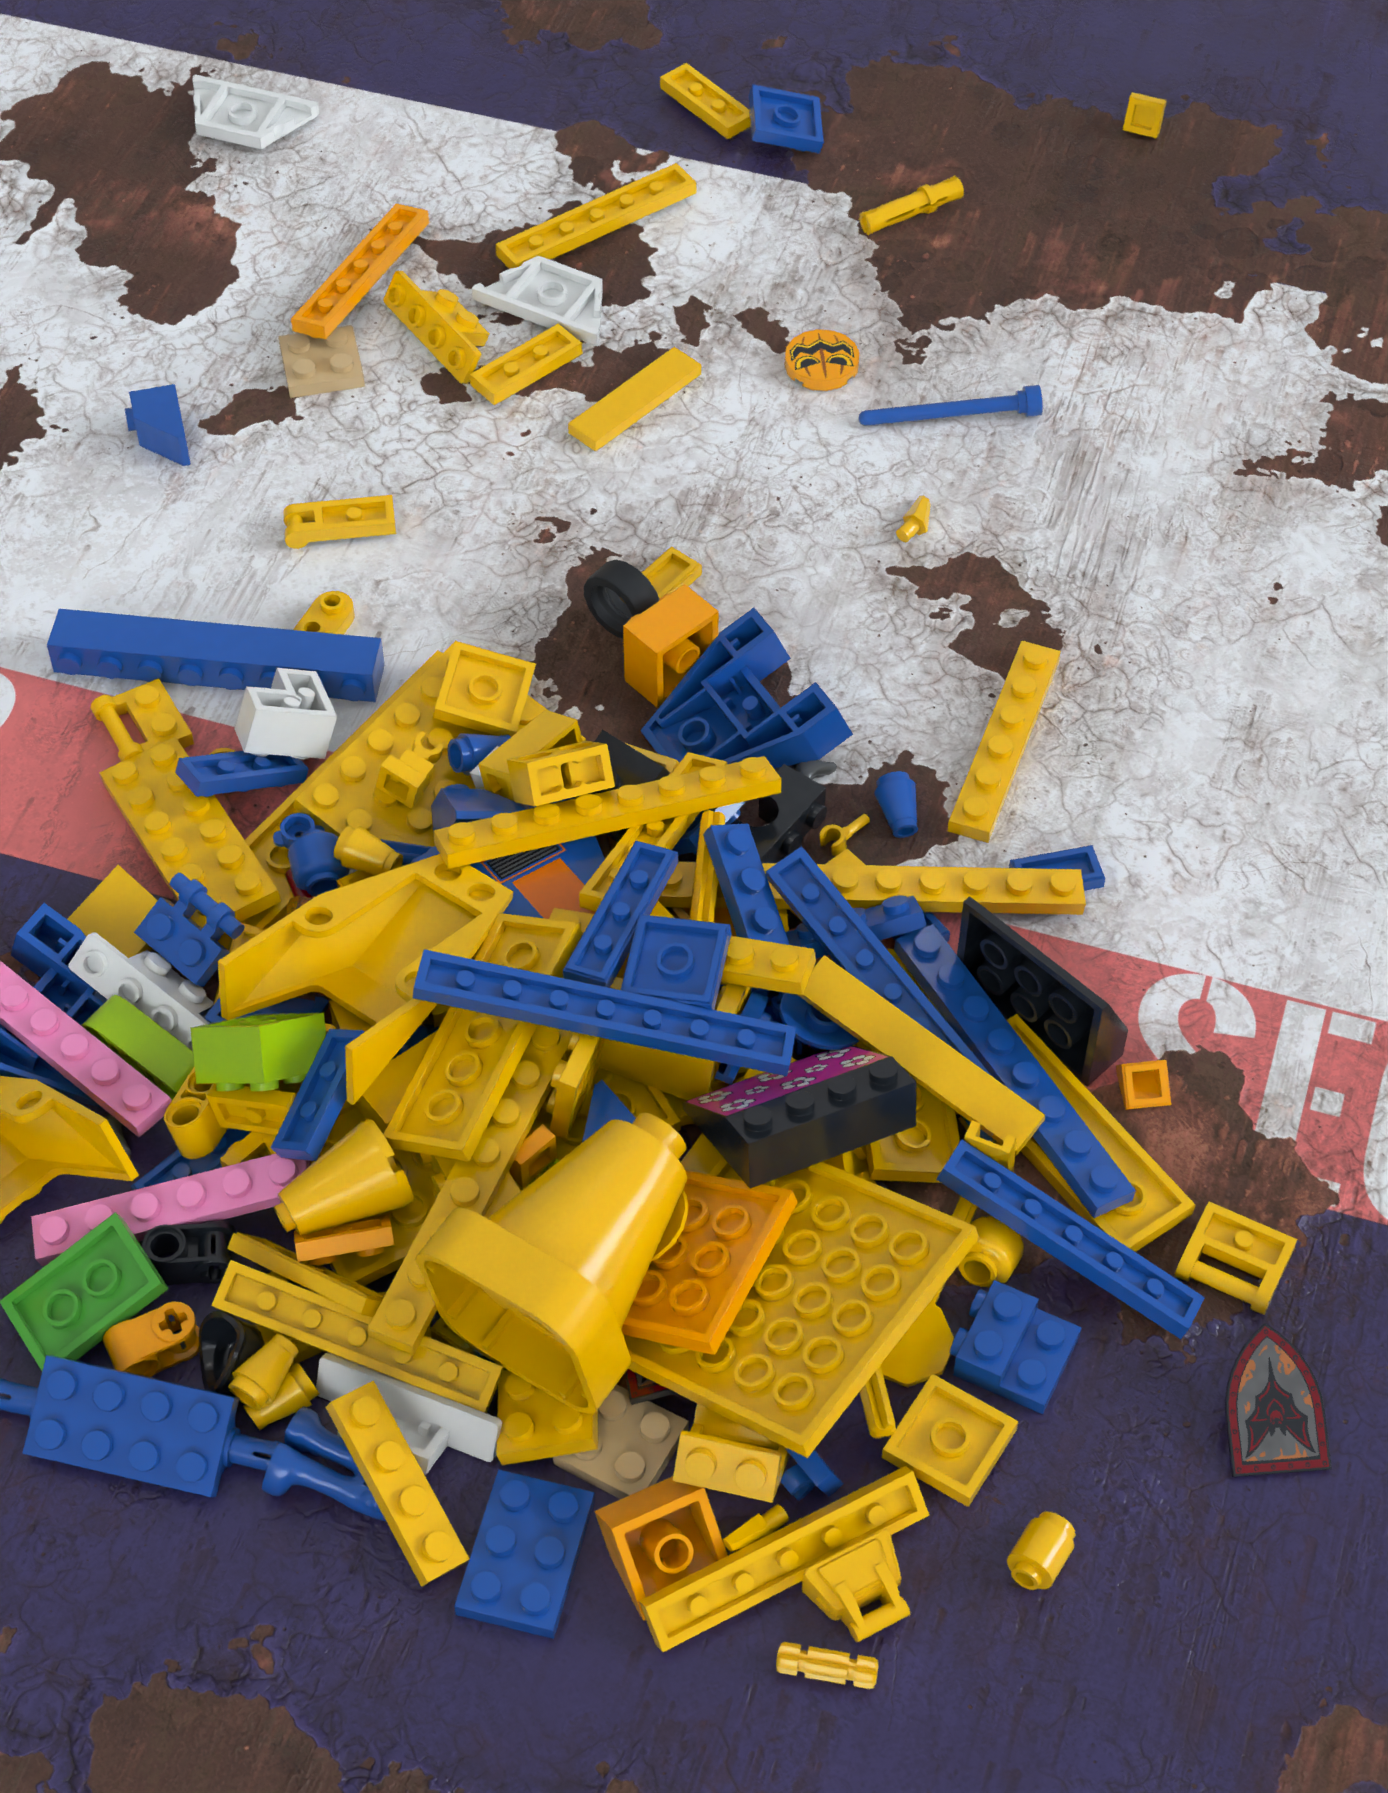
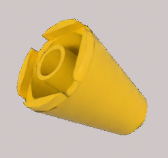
M372 1119L358 1123L278 1193L281 1203L274 1206V1210L286 1232L295 1228L297 1233L303 1236L406 1207L407 1204L415 1200L403 1169H398L392 1157L395 1154Z

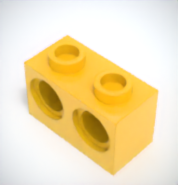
M583 741L507 759L515 803L535 807L615 787L608 745L605 743Z

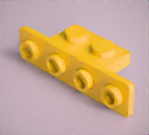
M395 271L384 296V303L460 383L468 384L470 374L474 372L481 357V352L475 346H485L490 333L479 323L476 315L467 311L459 303V298L454 293L445 289H439L438 291L421 290L403 271Z

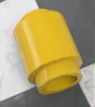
M1042 1512L1038 1518L1031 1519L1007 1558V1565L1011 1571L1012 1578L1019 1585L1029 1590L1050 1588L1074 1549L1073 1539L1076 1533L1073 1526L1065 1518L1053 1512Z

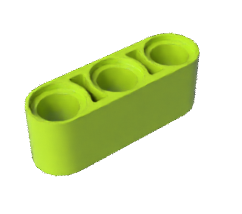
M112 995L81 1025L161 1089L171 1100H173L194 1068V1057L191 1049L129 1001L118 995Z

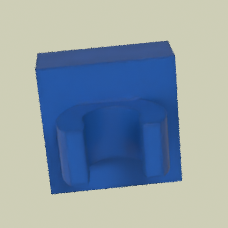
M788 1448L786 1449L798 1464L789 1468L783 1474L780 1482L798 1501L808 1495L815 1485L828 1497L843 1485L842 1481L815 1450L806 1458Z

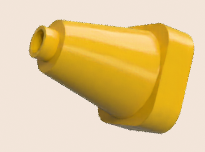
M640 1113L632 1124L623 1120H610L489 1218H485L466 1208H455L416 1256L417 1266L437 1311L444 1322L464 1342L485 1357L503 1366L565 1405L582 1413L594 1414L632 1363L621 1328L687 1181L686 1171L679 1161V1158L686 1150V1144L680 1134L668 1123L649 1113Z

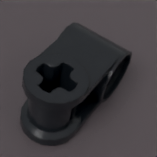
M223 1221L183 1225L164 1224L149 1230L144 1236L142 1245L143 1250L167 1286L201 1282L217 1284L222 1282L230 1263L231 1250L227 1248L233 1233L236 1234V1229L233 1225ZM215 1235L216 1239H211V1236ZM167 1252L175 1253L172 1256L166 1258L158 1257L161 1254Z

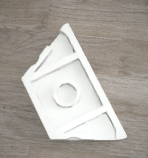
M196 74L193 76L197 135L263 149L319 115L318 102Z
M536 256L525 261L517 268H510L500 273V281L484 287L481 283H478L472 287V300L547 328L560 324L575 338L595 346L599 344L603 293L601 278L544 257Z

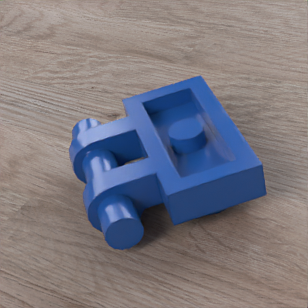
M177 873L171 879L169 885L179 893V900L174 905L168 899L160 897L134 933L195 985L204 987L218 969V961L230 953L218 940L224 932L232 939L239 937L244 930V925L235 918V912L225 903L218 904L207 895V888L198 880H190L184 874ZM196 909L207 917L203 928L190 918Z

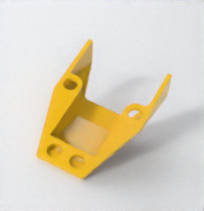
M437 854L319 894L218 961L221 1016L226 1020L234 1019L309 992H319L372 1026L370 1029L345 1045L347 1102L354 1106L438 1004L413 998V988L423 950L471 959L487 937L498 914L503 913L512 901L513 891L471 865L448 869L441 855Z
M0 1076V1224L4 1221L6 1215L24 1201L35 1197L45 1184L59 1175L70 1174L133 1181L139 1176L106 1118L36 1079Z

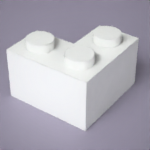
M276 668L271 689L246 686L235 725V732L243 751L256 756H267L269 754L291 756L301 760L308 758L325 759L337 720V714L316 671Z

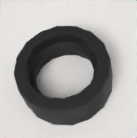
M616 559L606 562L584 584V598L595 619L608 632L623 639V625L634 615L643 613L659 601L658 594L648 578L629 563Z

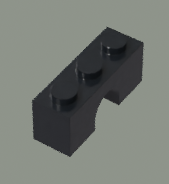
M785 764L777 771L782 778L781 793L759 798L758 817L770 824L762 827L749 826L762 863H778L797 850L801 845L803 837L811 828L817 829L827 814V807H825L826 787ZM736 819V820H735L734 822H732L731 824H744V823Z

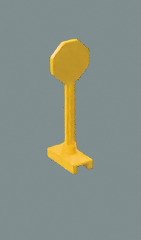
M971 1121L964 1141L1014 1173L1016 1137L1007 1134L1003 1145H998L980 1138L981 1124ZM961 1196L952 1216L970 1224L978 1207ZM944 1284L882 1362L881 1369L885 1379L908 1388L928 1380L931 1374L936 1376L943 1374L951 1356L950 1349L954 1340L942 1309L936 1305Z

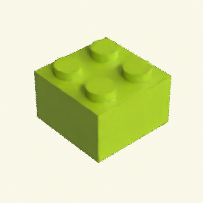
M324 1013L254 1014L191 1027L196 1084H216L217 1091L243 1089L245 1084H250L251 1091H267L279 1088V1080L282 1079L285 1084L303 1082L326 1036Z

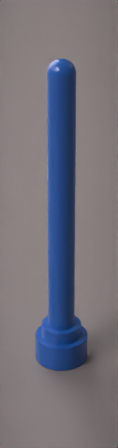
M1040 385L1023 386L1022 390L1016 391L1015 395L864 410L859 414L858 419L862 425L869 426L1017 410L1018 414L1025 413L1026 417L1041 416L1043 400Z

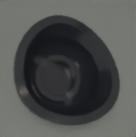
M213 1311L203 1319L199 1329V1356L205 1390L217 1393L231 1392L229 1384L234 1379L232 1373L265 1345L262 1334L256 1327L224 1311Z

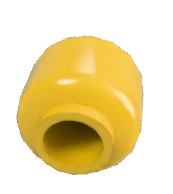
M993 1216L980 1217L970 1223L976 1226L979 1239L957 1266L958 1270L968 1282L976 1286L991 1287L994 1280L1004 1284L1008 1281L1023 1256L1024 1243L1019 1233Z

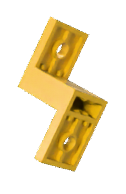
M616 977L610 988L621 990L623 979ZM721 982L723 986L717 996L715 1010L741 1015L753 987ZM573 1032L568 1045V1050L572 1052L567 1061L560 1059L550 1086L554 1087L546 1108V1112L552 1114L550 1131L562 1138H568L600 1068L661 1089L663 1092L684 1100H689L711 1091L721 1063Z

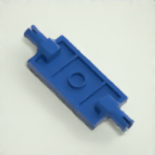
M46 1355L39 1387L0 1378V1393L11 1396V1398L0 1396V1410L29 1416L31 1419L22 1454L203 1496H217L221 1476L225 1468H230L233 1463L266 1471L271 1458L262 1456L260 1453L273 1455L280 1442L241 1434L240 1429L236 1428L235 1414L239 1397L53 1355Z

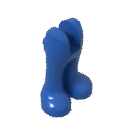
M307 1407L299 1409L286 1429L285 1444L279 1442L271 1457L262 1484L263 1492L272 1496H282L293 1485H301L319 1491L363 1515L386 1522L343 1439L327 1430L323 1426L320 1416L315 1411ZM309 1452L312 1455L328 1459L352 1471L354 1475L346 1476L302 1453Z

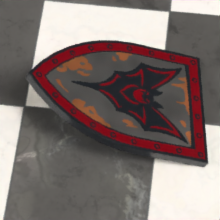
M1264 1323L1242 1347L1235 1359L1226 1387L1225 1419L1232 1477L1330 1470L1332 1467L1325 1410L1317 1380L1303 1356L1291 1342L1278 1331Z

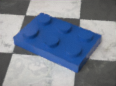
M498 1469L455 1602V1615L554 1639L595 1503V1492Z

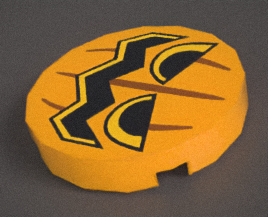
M816 329L803 332L790 341L786 347L784 367L788 376L794 382L795 378L803 382V387L811 390L828 391L843 387L848 383V379L856 376L860 352L856 344L846 335L833 330Z

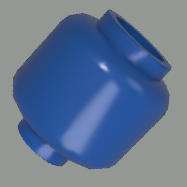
M312 829L304 832L291 844L288 851V859L296 887L306 890L308 894L316 897L319 894L337 889L336 880L349 875V868L343 867L341 861L334 857V848L339 838L338 836L320 829Z

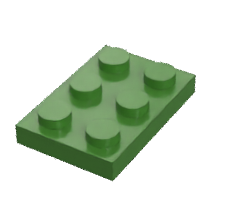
M115 1212L0 1300V1304L42 1371L46 1355L76 1361L101 1342L108 1329L119 1322L132 1318L169 1288L124 1219Z

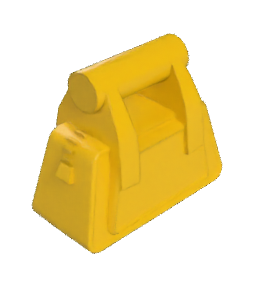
M881 1530L808 1567L804 1572L802 1582L803 1593L830 1619H841L849 1628L856 1642L910 1615V1609L906 1601L899 1594L898 1586L901 1585V1572L891 1535L886 1530ZM880 1599L883 1606L864 1616L861 1615L860 1608Z

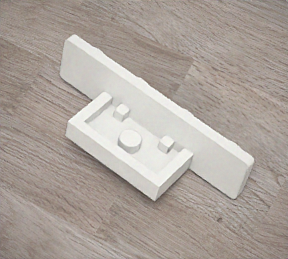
M93 932L87 935L68 965L72 972L106 999H109L112 995H118L126 999L192 1051L190 1028L210 1024L204 1017L212 1008L214 1002L206 997V992L202 987L195 985L190 980H185L173 971L171 964L160 954L146 950L128 958L99 934Z
M325 1353L320 1358L316 1389L320 1394L317 1396L333 1401L374 1380L424 1474L428 1473L447 1446L487 1462H492L495 1458L497 1439L502 1426V1421L499 1418L333 1354Z

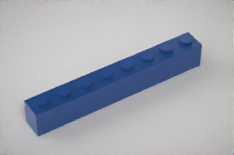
M70 609L58 610L47 642L52 668L56 673L99 676L109 679L142 680L146 682L159 678L164 683L245 690L246 686L271 689L276 668L317 672L329 698L346 699L349 701L376 702L385 666L382 640L376 637Z

